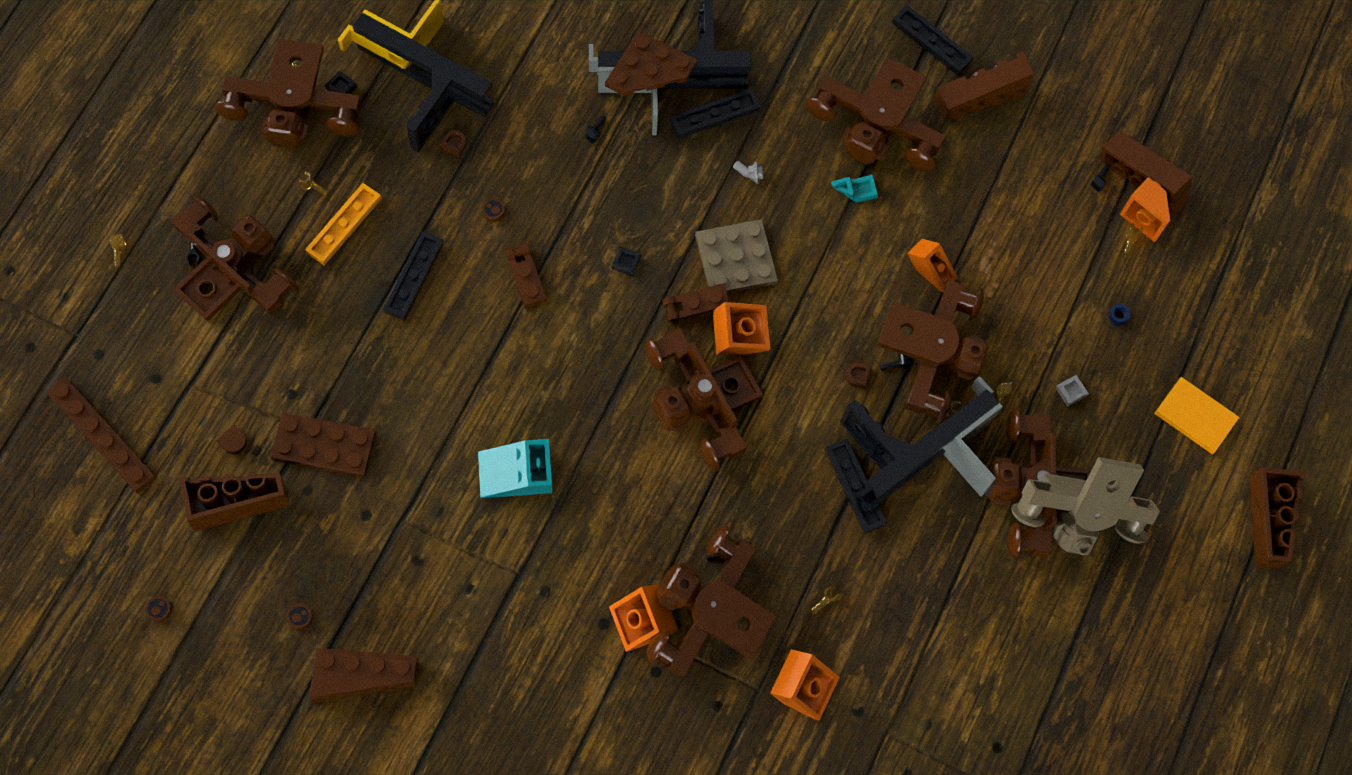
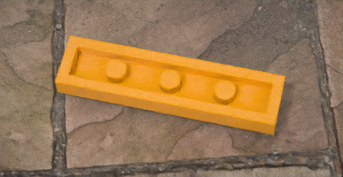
M362 183L305 249L306 254L325 266L382 199L381 195Z

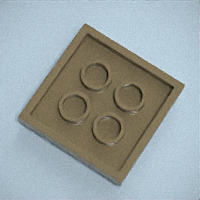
M762 219L695 232L708 287L724 283L728 294L777 284L778 279Z

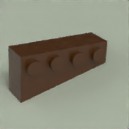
M1024 51L1016 54L1017 58L1007 62L1006 59L997 62V66L988 71L982 68L972 74L969 79L963 76L938 87L934 99L944 120L949 118L957 119L965 113H976L991 105L995 107L1001 105L1004 101L1022 98L1034 75Z
M1120 130L1102 147L1101 161L1105 164H1110V168L1122 179L1127 177L1135 190L1148 177L1162 186L1167 194L1170 220L1188 203L1192 176L1185 170L1179 169L1171 164L1168 159L1160 157L1149 147L1143 146L1135 141L1132 136L1126 135Z
M1261 467L1249 475L1255 567L1279 569L1292 561L1296 536L1294 530L1299 518L1298 505L1299 500L1302 499L1303 490L1301 487L1306 471Z
M280 473L248 474L246 477L225 475L223 478L200 476V479L179 477L187 521L194 532L290 506L286 486Z
M317 648L309 698L313 703H318L330 699L337 700L349 696H362L375 692H388L416 687L419 661L417 656Z

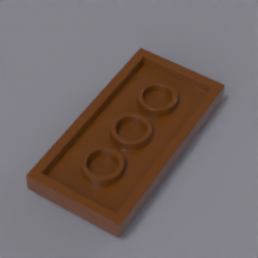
M282 413L270 458L275 461L365 477L376 431Z

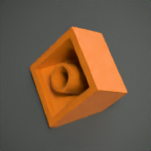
M1148 177L1131 195L1120 215L1153 242L1157 241L1170 222L1166 191L1158 182Z
M724 302L713 310L716 355L741 356L770 350L766 305Z
M659 585L642 586L609 606L626 652L650 644L652 639L661 631L668 630L671 634L678 630L672 612L660 605V600L656 594Z
M791 649L770 694L783 704L820 721L840 677L814 655Z

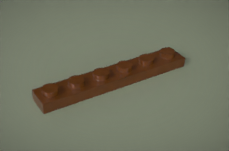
M65 376L45 391L137 494L156 479L151 471Z

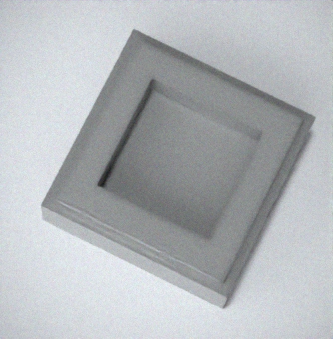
M1077 375L1055 387L1067 407L1089 395Z

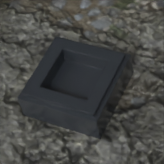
M340 70L325 84L327 91L350 94L357 87L356 83Z
M620 247L612 264V269L633 277L641 259V254Z

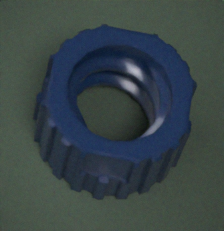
M1124 304L1114 305L1108 314L1111 324L1117 327L1124 326L1131 315L1129 308ZM1115 311H1120L1124 318H1116Z

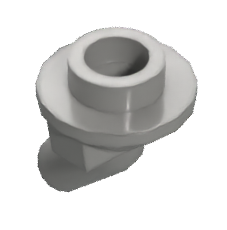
M736 161L733 165L735 170L744 177L750 178L756 184H759L760 179H763V166H758V161L754 162L752 166H748V168L740 161Z

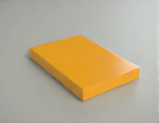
M1182 377L1178 379L1154 413L1212 455L1239 419L1236 414Z

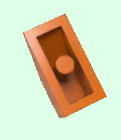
M921 239L907 253L915 269L941 292L944 291L948 280L955 281L958 278L940 243Z

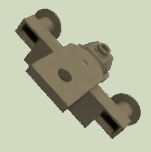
M1098 457L1087 480L1044 473L1042 476L1045 482L1028 479L1022 491L1023 496L1020 502L1013 504L1011 508L1012 514L1018 521L1031 527H1040L1046 523V519L1041 513L1043 507L1069 511L1061 513L1052 531V535L1058 545L1066 552L1080 555H1089L1098 538V531L1115 525L1117 533L1125 540L1137 544L1145 543L1148 540V534L1144 531L1146 524L1153 525L1160 512L1152 500L1131 497L1144 471L1140 464ZM1116 480L1113 485L1108 484L1109 482Z

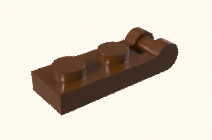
M521 244L519 248L505 249V254L524 308L547 302L528 244ZM523 256L525 261L517 263L515 258Z
M722 283L689 293L666 297L662 299L663 306L667 308V322H675L713 312L714 309L724 302H729L725 284ZM682 304L683 310L676 311L675 305Z

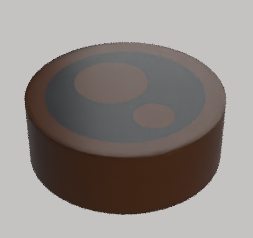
M496 198L486 200L482 205L484 218L490 222L500 221L505 215L503 202Z
M156 596L147 602L145 612L152 621L163 622L170 617L172 606L166 598Z
M296 604L288 610L287 621L293 629L303 630L311 624L312 613L306 605Z

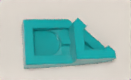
M873 175L850 180V177L831 181L834 189L855 202L878 198Z

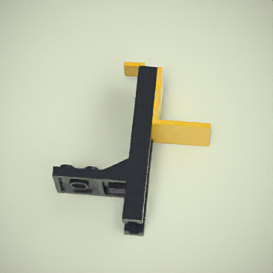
M434 0L411 33L364 10L353 26L348 25L338 38L340 50L343 52L354 41L357 43L359 50L432 89L429 97L422 100L417 114L411 116L406 125L411 149L417 152L424 146L454 102L484 118L494 105V100L485 96L487 91L491 90L492 82L427 48V45L444 23L441 0Z

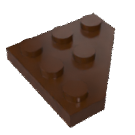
M638 30L605 81V87L623 96H629L640 90L646 89L649 91L662 88L665 84L683 83L688 80L696 67L697 59Z

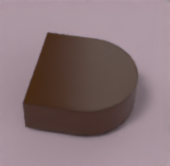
M452 130L444 136L439 144L442 149L460 157L466 148L467 141L464 133L459 130Z
M862 363L849 365L845 373L848 384L853 387L866 389L871 366Z
M235 424L216 440L230 454L242 452L247 445L245 435Z

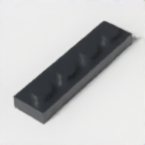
M908 5L892 20L896 27L957 75L974 58Z
M751 88L670 116V122L679 139L758 112L761 106Z
M422 231L383 307L384 313L404 321L406 320L444 244L443 239Z
M848 439L827 446L825 448L826 454L863 533L866 534L886 526L887 522L879 505L869 511V508L858 498L859 493L867 488L865 486L867 479Z

